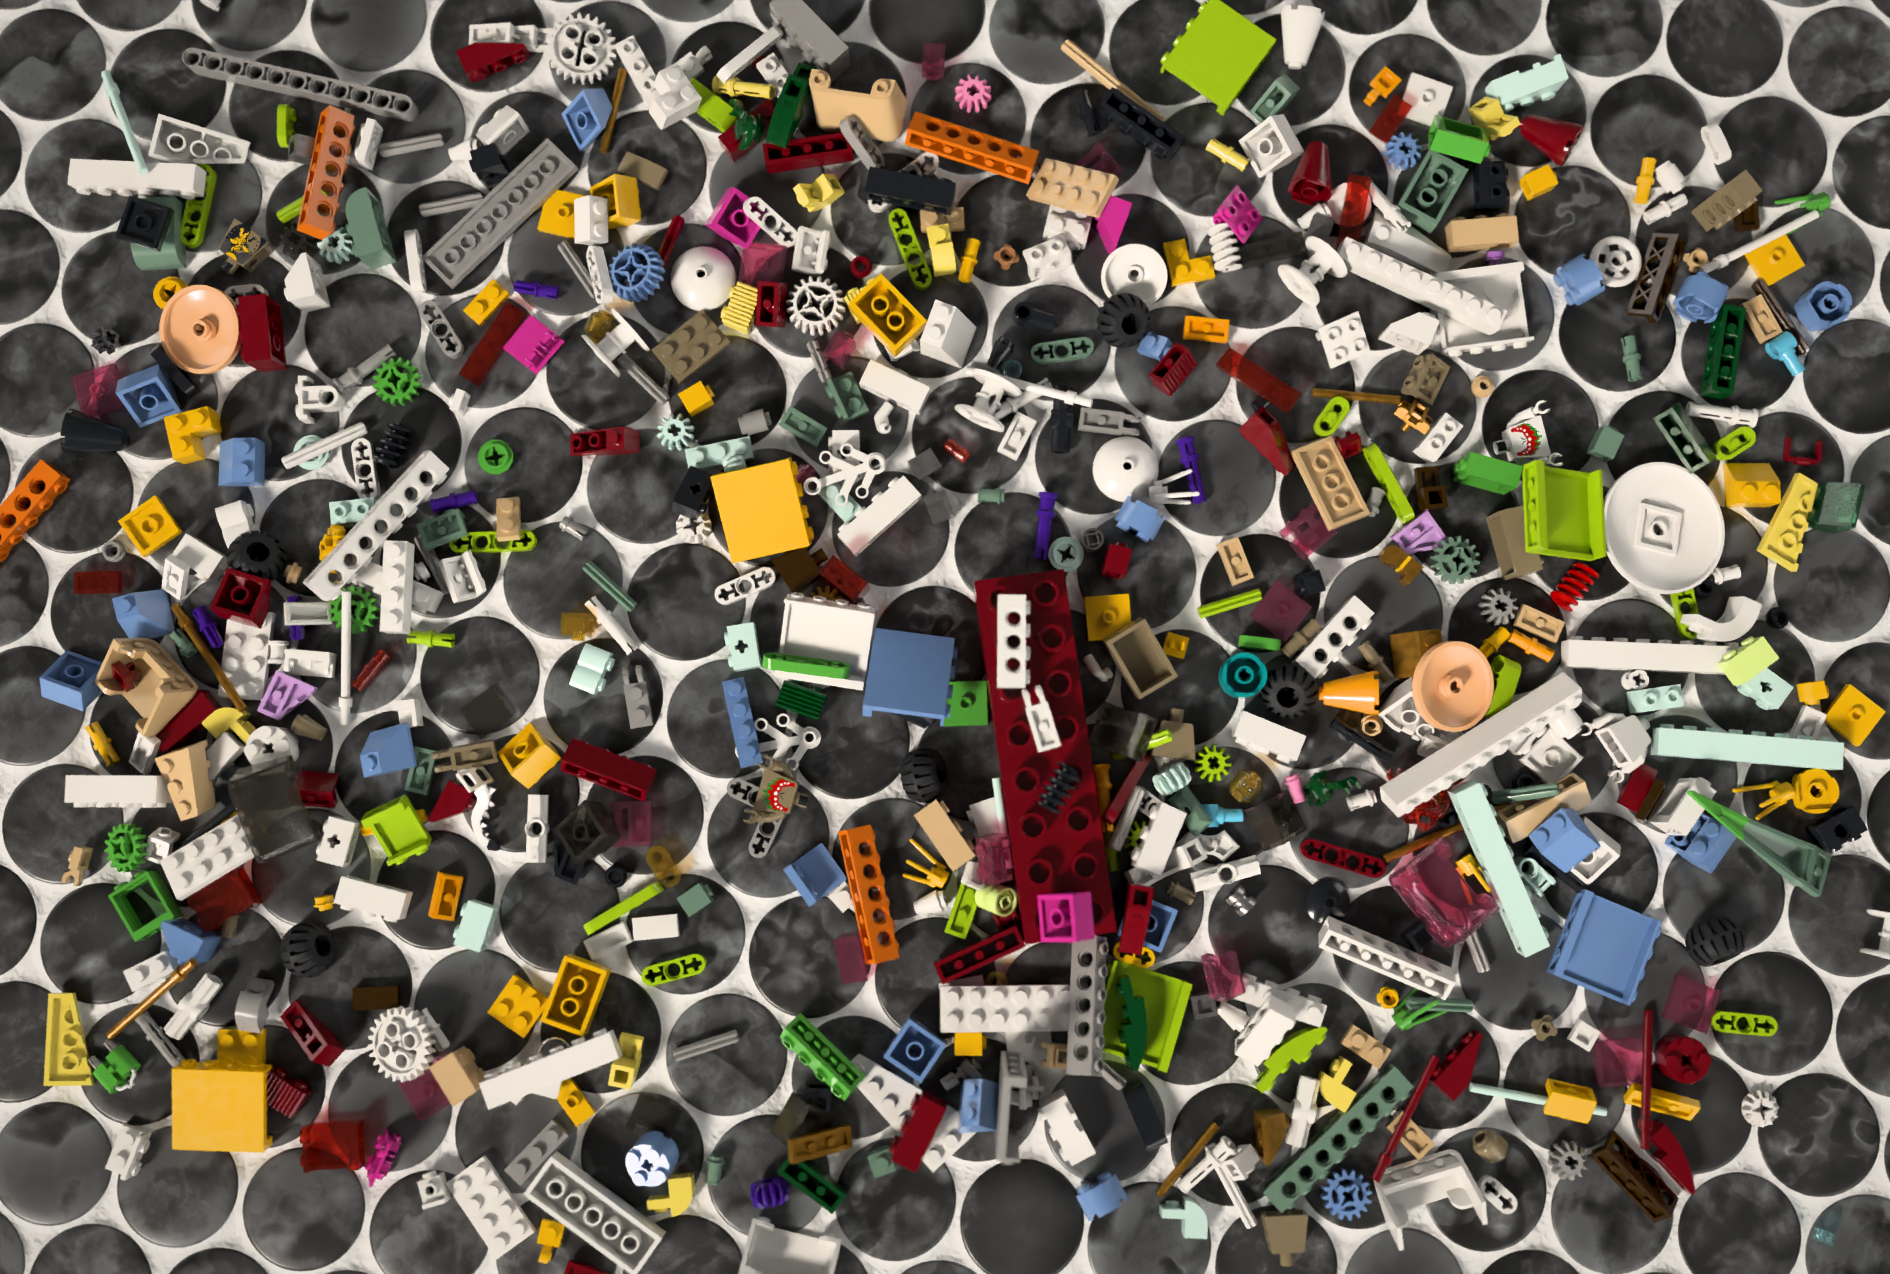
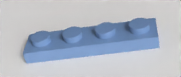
M744 677L723 681L722 686L740 767L745 768L757 765V763L762 764V756Z

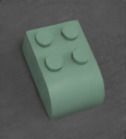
M1429 149L1396 206H1399L1401 213L1412 224L1431 233L1441 220L1469 169Z
M367 187L356 190L348 198L345 207L348 220L346 229L354 241L351 247L355 257H359L362 263L371 269L396 263L380 201Z
M174 196L140 198L172 208L174 214L160 252L131 243V251L136 265L141 270L186 268V245L181 242V224L185 204Z

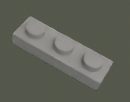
M555 1119L551 1120L504 1171L521 1186L570 1134Z

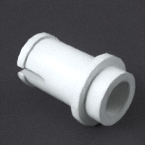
M1737 564L1720 569L1715 567L1709 575V579L1714 584L1720 585L1723 581L1740 578L1741 570L1740 567H1737Z
M1368 789L1364 793L1346 797L1350 811L1368 805L1372 807L1374 803H1377L1374 791H1369Z

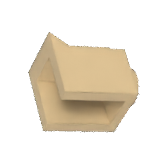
M1041 1042V1047L1047 1048L1048 1051L1047 1061H1039V1065L1047 1068L1066 1069L1068 1044ZM1059 1051H1063L1062 1062H1058Z

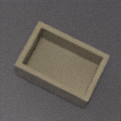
M1523 505L1501 510L1486 517L1503 581L1543 570V556L1541 554L1525 552Z
M1139 617L1102 639L1136 698L1142 699L1178 677L1145 618Z

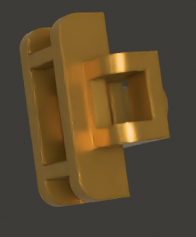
M1416 399L1411 404L1407 401H1401L1394 412L1396 416L1405 421L1401 426V429L1405 432L1414 427L1425 435L1432 424V418L1427 415L1429 408L1419 403Z

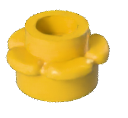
M333 894L314 898L315 905L313 906L319 907V911L333 909V904H335Z
M1388 986L1382 987L1376 997L1377 1002L1384 1009L1395 1007L1399 1002L1397 990Z

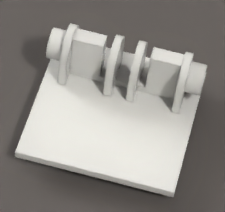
M1358 311L1318 328L1316 338L1318 341H1322L1331 369L1370 352Z

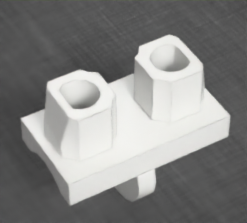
M1025 1065L1027 1075L1026 1087H1019V1091L1011 1090L1010 1104L1019 1106V1110H1027V1107H1032L1033 1099H1039V1091L1046 1090V1085L1039 1084V1076H1032V1065Z

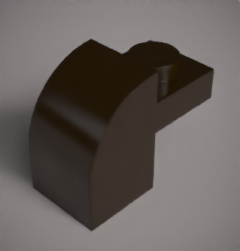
M1438 466L1415 468L1416 491L1414 496L1418 509L1420 511L1447 508L1446 485H1440Z

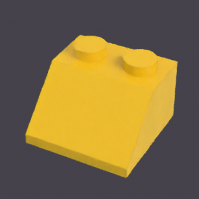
M613 174L590 187V194L592 196L608 198V229L629 227L641 220L637 178Z
M1769 463L1723 464L1725 507H1771L1781 503L1780 480Z
M531 722L497 752L511 776L528 789L537 783L561 759L554 746Z

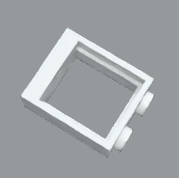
M1679 778L1650 823L1668 835L1687 836L1704 811V808L1689 796L1686 791L1693 790L1709 799H1712L1717 791L1711 788V783L1704 778Z

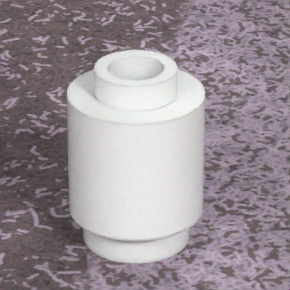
M1668 160L1655 169V178L1667 194L1670 192L1675 194L1685 187L1683 183L1686 181V178L1675 163L1672 164Z

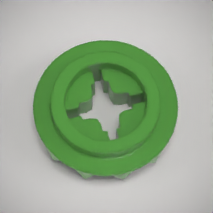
M497 439L490 440L480 448L478 461L484 471L489 474L500 475L508 471L511 464H513L514 453L506 442ZM495 450L499 455H503L502 458H499L498 465L494 460H490L491 457H494Z

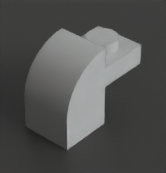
M251 977L245 991L240 992L235 1009V1021L238 1030L261 1034L269 1016L266 1004L275 986L273 980Z

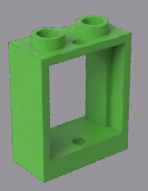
M1439 115L1434 116L1427 134L1430 150L1481 164L1483 157L1488 156L1491 148L1486 128Z
M1470 452L1458 461H1455L1452 468V474H1454L1453 481L1505 495L1518 488L1523 466Z
M147 869L136 873L134 880L129 883L127 881L120 883L114 887L115 891L108 895L135 942L146 940L162 930V921L184 916L157 870L147 871ZM150 882L167 912L143 926L126 895Z

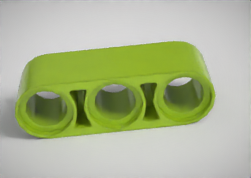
M690 78L689 81L702 98L697 113L721 132H725L733 126L736 119L739 118L729 115L733 108L696 79Z
M1501 655L1495 657L1490 665L1494 679V692L1489 709L1484 715L1486 719L1491 718L1511 705L1522 670L1519 663Z

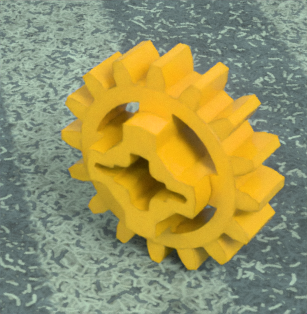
M330 525L327 534H324L319 545V559L321 562L346 536L344 526Z

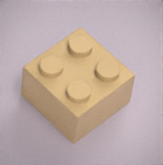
M465 1046L453 1051L429 1067L453 1107L480 1090L479 1083L485 1080L486 1075L483 1069L478 1068L475 1064V1056L472 1051L466 1049Z

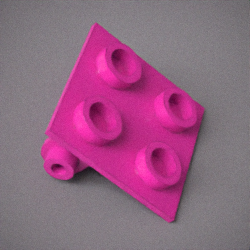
M1236 185L1218 207L1217 213L1213 216V223L1215 225L1227 223L1244 244L1263 217L1246 197L1245 193Z
M530 314L503 349L537 375L564 341Z
M387 1128L383 1135L378 1136L375 1143L376 1151L373 1156H369L365 1165V1170H367L366 1177L371 1188L376 1179L383 1180V1177L387 1176L393 1160L389 1157L394 1158L402 1143V1136L396 1133L389 1136Z

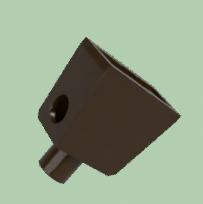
M806 547L777 557L772 562L791 592L803 593L822 576L818 566L827 561L828 557L822 548L810 555Z

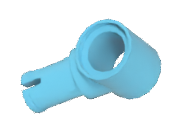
M1784 331L1765 344L1767 354L1775 360L1783 361L1792 376H1796L1806 369L1795 354L1797 341L1790 332Z
M1201 804L1214 821L1208 827H1219V824H1223V822L1243 821L1242 809H1226L1222 806L1218 807V804Z

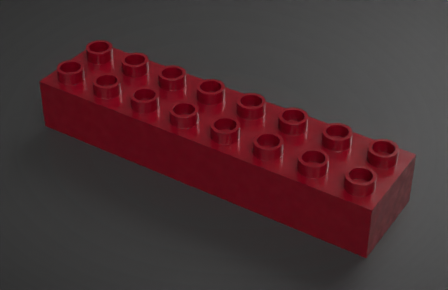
M1064 569L974 581L973 589L1009 831L1023 941L1025 945L1041 943L1037 895L1091 892L1094 935L1117 932ZM998 595H1026V601H1030V614H1026V624H1030V637H1026V647H1030V660H1026V670H1030V683H1025V689L1029 692L1031 705L1034 706L1040 704L1035 692V686H1041L1061 744L1059 747L1038 753L1025 711L1026 705L1021 692L1024 689L997 688ZM1011 613L1007 616V620L1010 624L1016 625L1020 622V617L1016 613ZM1010 636L1007 639V643L1010 647L1017 648L1020 645V640L1016 636ZM1010 659L1007 662V667L1011 671H1017L1020 668V663L1017 659ZM1058 761L1077 772L1076 775L1080 778V782L1072 781L1076 787L1075 790H1067L1071 797L1062 798L1066 802V806L1058 805V808L1062 811L1061 814L1053 813L1034 802H1042L1038 794L1047 793L1043 789V785L1051 786L1047 779L1048 777L1056 778L1052 770L1061 769L1057 765Z

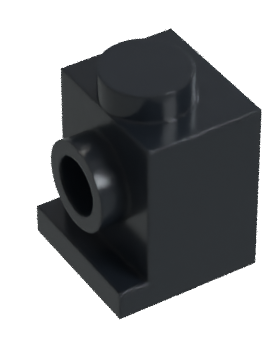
M1319 569L1293 578L1299 599L1326 591Z

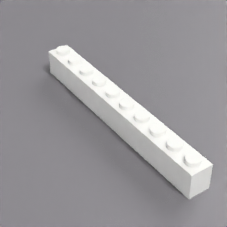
M1562 672L1380 787L1381 800L1398 818L1410 813L1416 806L1429 801L1438 792L1448 789L1457 780L1467 777L1476 768L1486 765L1495 756L1502 755L1514 744L1521 743L1533 732L1540 731L1544 725L1552 720L1559 719L1565 711L1579 706L1582 702V688Z

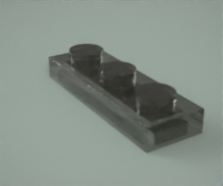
M1299 231L1239 246V251L1237 252L1241 256L1240 263L1243 266L1242 270L1304 255L1307 250L1302 232Z

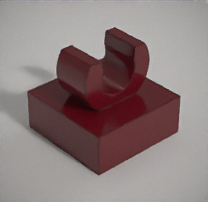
M1346 431V437L1340 439L1339 436L1335 437L1337 448L1343 460L1362 452L1361 437L1357 432L1352 434L1350 431Z
M120 660L111 664L114 680L126 692L134 689V680L142 677L141 670L138 669L131 672L135 670L133 662H129L125 666Z

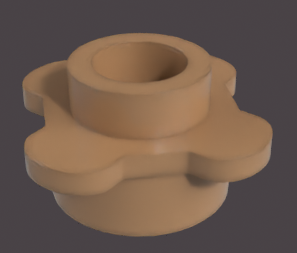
M1005 244L999 251L994 253V259L999 261L1003 270H1008L1011 264L1017 263L1020 259L1019 254L1015 253L1010 244Z

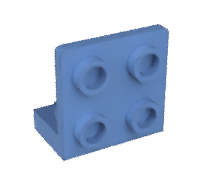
M820 843L797 861L783 869L809 907L847 880V877L823 843Z

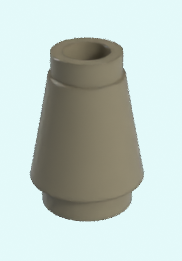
M298 714L290 729L296 735L320 741L323 740L327 732V728H324L306 714Z

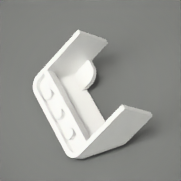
M1444 1150L1422 1157L1420 1160L1415 1159L1386 1168L1380 1182L1374 1180V1186L1386 1224L1399 1251L1404 1250L1401 1229L1409 1221L1406 1210L1447 1197L1456 1208L1467 1209L1474 1207L1482 1224H1487L1486 1201L1462 1156L1455 1150Z

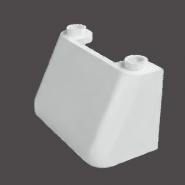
M766 1217L753 1218L738 1274H834L842 1239H837L838 1236L832 1233H825L824 1236L815 1238L775 1228L771 1223V1219Z

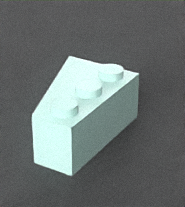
M1561 54L1553 56L1554 59L1550 63L1541 66L1540 62L1532 65L1533 69L1521 73L1518 70L1491 81L1485 88L1487 97L1498 99L1503 113H1507L1519 105L1526 107L1533 104L1536 100L1542 99V101L1553 98L1555 93L1569 78Z

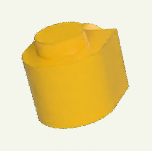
M1824 680L1796 684L1799 702H1805V705L1819 704V699H1825L1829 696V689Z

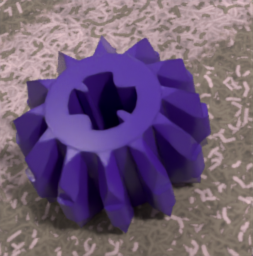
M783 1177L764 1178L757 1180L750 1186L751 1201L756 1208L775 1207L789 1199L788 1183H786V1179Z

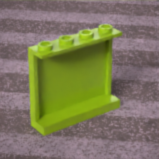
M1205 0L1198 10L1199 15L1197 18L1192 17L1188 22L1185 34L1183 36L1180 34L1173 43L1174 49L1171 53L1167 51L1161 59L1162 67L1160 72L1163 74L1167 70L1218 105L1217 112L1224 116L1271 52L1276 39L1222 1L1209 0L1207 2Z
M1534 460L1522 465L1525 552L1586 561L1606 557L1602 470L1599 469L1586 473L1544 466L1543 460Z
M1112 958L1111 963L1107 962L1106 964L1108 969L1105 981L1107 997L1104 1001L1106 1020L1103 1024L1105 1044L1102 1051L1123 1058V1053L1127 1052L1125 1043L1121 1044L1118 1030H1121L1120 1023L1129 1020L1124 1019L1121 1006L1125 1005L1123 996L1119 997L1116 989V983H1119L1118 977L1127 975L1130 979L1133 995H1142L1146 1008L1147 1038L1141 1063L1167 1073L1193 984Z

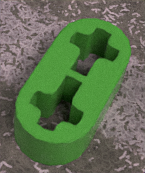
M1246 635L1239 636L1238 647L1280 652L1281 640Z

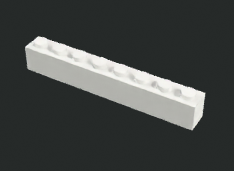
M1346 237L1340 243L1336 251L1343 259L1348 271L1489 336L1499 331L1507 313V310L1349 237Z
M1569 636V640L1561 641V668L1726 675L1718 663L1724 659L1722 656L1732 649L1737 650L1740 647L1739 643L1726 642L1724 646H1717V642L1712 641L1702 642V645H1694V641H1680V644H1672V640H1658V643H1650V639H1636V642H1628V638H1613V641H1605V637H1591L1590 641L1583 640V636Z

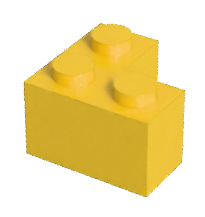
M208 406L164 417L173 460L182 464L206 459L201 438L222 433L218 412Z

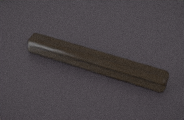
M1760 279L1751 285L1757 296L1762 294L1782 331H1788L1795 337L1797 341L1796 353L1800 356L1808 352L1810 346L1766 282Z

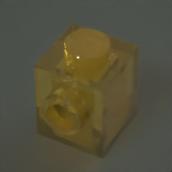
M562 612L560 635L571 637L572 641H585V637L591 638L592 632H595L596 621L592 615L588 613Z

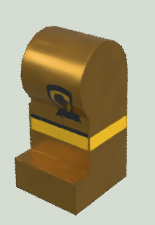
M1388 546L1379 554L1380 562L1383 565L1391 567L1401 575L1398 581L1404 586L1409 585L1423 569L1422 565L1398 546Z

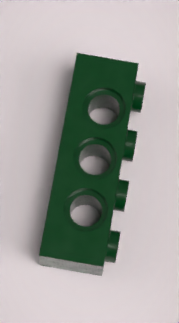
M1724 304L1717 318L1711 322L1701 396L1723 399L1734 393L1746 308Z

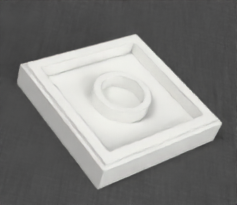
M1548 727L1545 733L1533 743L1529 752L1525 755L1523 754L1518 760L1544 784H1548L1567 776L1583 757L1563 738H1559L1551 727Z

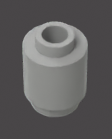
M763 409L742 414L743 416L738 418L743 435L747 433L752 435L769 430L768 425L772 424L769 412H764Z

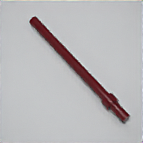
M1644 1010L1641 1119H1638L1641 1149H1650V1131H1653V1121L1651 1120L1652 1010Z
M1431 1055L1384 1152H1381L1377 1159L1379 1162L1371 1176L1377 1182H1380L1387 1166L1390 1167L1393 1161L1392 1156L1440 1061V1058Z

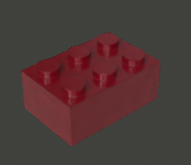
M266 294L238 297L239 304L236 306V311L241 323L238 332L243 343V348L240 350L243 361L260 372L287 369L281 305Z
M924 1089L921 1090L920 1094L915 1093L910 1104V1110L912 1111L910 1115L905 1114L900 1124L899 1131H901L900 1136H894L889 1150L892 1153L891 1161L915 1173L947 1110L946 1100Z

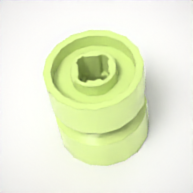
M989 880L982 891L976 890L975 902L977 906L984 910L991 911L1001 917H1006L1014 911L1017 905V894L1013 889Z

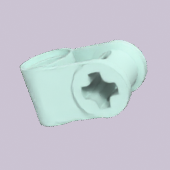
M1519 856L1513 860L1521 871L1522 864L1527 862L1528 869L1524 873L1522 871L1523 877L1521 880L1537 898H1541L1543 896L1542 893L1550 885L1556 883L1555 879L1534 859Z

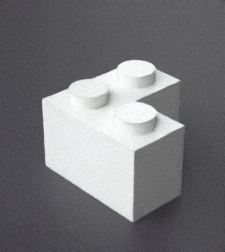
M677 63L659 71L654 86L660 93V96L653 99L649 113L660 129L663 130L697 112L702 98Z

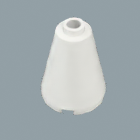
M1291 5L1282 7L1281 23L1284 63L1288 65L1289 69L1300 70L1302 66H1306L1325 16V12H1321L1320 8L1298 5L1297 9L1291 10Z

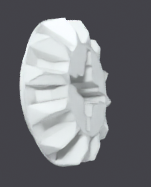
M706 513L704 515L700 514L698 520L695 521V523H701L696 527V535L692 529L686 528L690 525L691 519L680 515L676 521V531L682 540L687 543L696 544L704 541L709 536L712 525Z
M1754 1090L1744 1097L1741 1110L1748 1123L1764 1128V1126L1773 1125L1774 1119L1778 1118L1777 1112L1780 1107L1777 1105L1776 1098L1769 1092ZM1760 1103L1768 1107V1109L1762 1111V1115L1760 1112L1753 1110L1759 1108Z

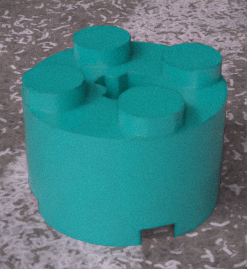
M1242 652L1227 658L1222 663L1218 679L1223 692L1229 696L1239 699L1248 698L1260 692L1266 684L1267 669L1256 655ZM1242 670L1243 674L1247 675V678L1243 679V681L1241 677H1238V673H1241Z

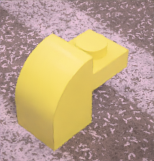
M1484 97L1468 109L1475 126L1486 128L1490 141H1494L1500 136L1504 137L1511 134L1513 129L1520 125L1518 117L1503 113L1499 100L1495 98Z
M822 174L811 184L799 183L793 188L798 202L803 207H807L809 212H815L830 205L845 193L835 174Z
M948 223L926 227L934 277L956 273L955 256Z
M225 707L217 709L202 722L203 726L216 739L224 732H235L246 743L252 732L256 730L250 722L246 721L251 714L247 711L239 712L237 708Z
M625 1032L621 1033L619 1046L623 1056L613 1061L608 1085L631 1090L642 1058L643 1036Z
M1339 1056L1338 1059H1334L1331 1063L1329 1075L1320 1070L1318 1075L1320 1080L1319 1091L1325 1100L1345 1113L1357 1093L1342 1084L1352 1063Z
M694 1172L671 1175L668 1179L669 1194L650 1196L647 1200L648 1210L661 1213L671 1208V1217L683 1213L690 1205L695 1194Z

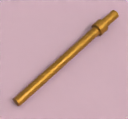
M179 603L173 604L171 609L178 618V624L181 629L187 632L239 712L245 711L247 706L195 629V623L192 618L185 614Z
M1502 803L1494 806V809L1497 812L1508 805L1507 803ZM1461 821L1450 827L1441 829L1383 854L1382 857L1385 863H1388L1460 832L1464 828Z
M190 958L184 965L175 968L167 980L106 1033V1036L109 1039H114L176 983L182 982L198 964L197 960Z

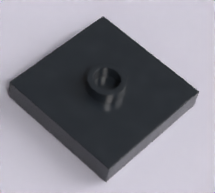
M129 195L115 237L160 252L174 210Z

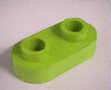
M279 104L277 107V139L281 148H288L289 139L296 134L293 130L294 122H296V112L290 104Z
M1340 396L1332 398L1316 418L1313 428L1318 436L1329 437L1344 420L1350 410L1349 402L1345 398ZM1338 406L1340 412H1335L1333 407ZM1321 423H1325L1328 426V429L1323 430L1321 428Z
M1747 426L1735 429L1714 443L1712 451L1716 455L1715 458L1720 461L1734 458L1755 443L1756 434ZM1739 435L1743 437V442L1739 440ZM1721 447L1725 449V454L1721 452Z

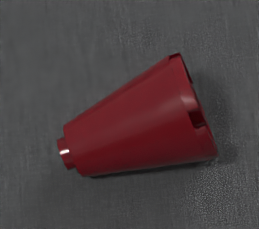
M1530 114L1528 117L1524 116L1518 126L1521 129L1520 135L1561 167L1571 155V150L1577 144L1584 130V126L1577 123Z
M1314 141L1307 145L1289 183L1288 193H1291V198L1299 203L1314 205L1315 201H1321L1322 204L1331 198L1332 181L1329 148L1322 141Z

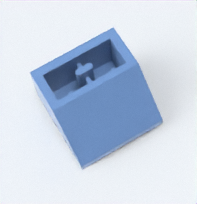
M1702 813L1687 836L1670 835L1665 841V845L1691 864L1712 874L1737 837L1721 822Z

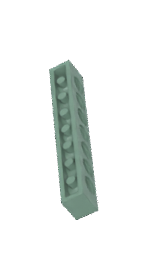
M1389 1063L1355 1095L1345 1113L1341 1110L1337 1112L1307 1141L1306 1148H1300L1259 1189L1281 1213L1285 1210L1289 1211L1296 1204L1295 1200L1300 1195H1306L1312 1189V1184L1317 1179H1323L1334 1163L1338 1164L1344 1159L1347 1150L1351 1147H1356L1362 1141L1361 1137L1367 1131H1373L1383 1116L1386 1117L1394 1111V1105L1400 1100L1403 1101L1411 1094L1410 1090L1414 1086L1394 1065ZM1391 1087V1094L1388 1097H1383L1382 1092L1384 1088ZM1374 1102V1111L1371 1113H1367L1366 1106L1369 1103ZM1358 1118V1126L1351 1129L1349 1126L1350 1121ZM1342 1134V1141L1339 1144H1333L1334 1136ZM1326 1150L1325 1158L1317 1160L1316 1155L1318 1151ZM1303 1166H1309V1173L1304 1176L1300 1175V1169ZM1286 1182H1293V1188L1290 1191L1283 1190Z

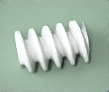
M1227 223L1215 225L1208 230V235L1211 237L1209 243L1213 245L1211 247V252L1214 253L1212 259L1216 262L1214 269L1222 272L1234 271L1243 267L1242 264L1235 263V261L1241 259L1240 255H1234L1235 252L1239 251V247H1232L1233 244L1238 242V239L1231 238L1235 233L1229 230L1230 227Z

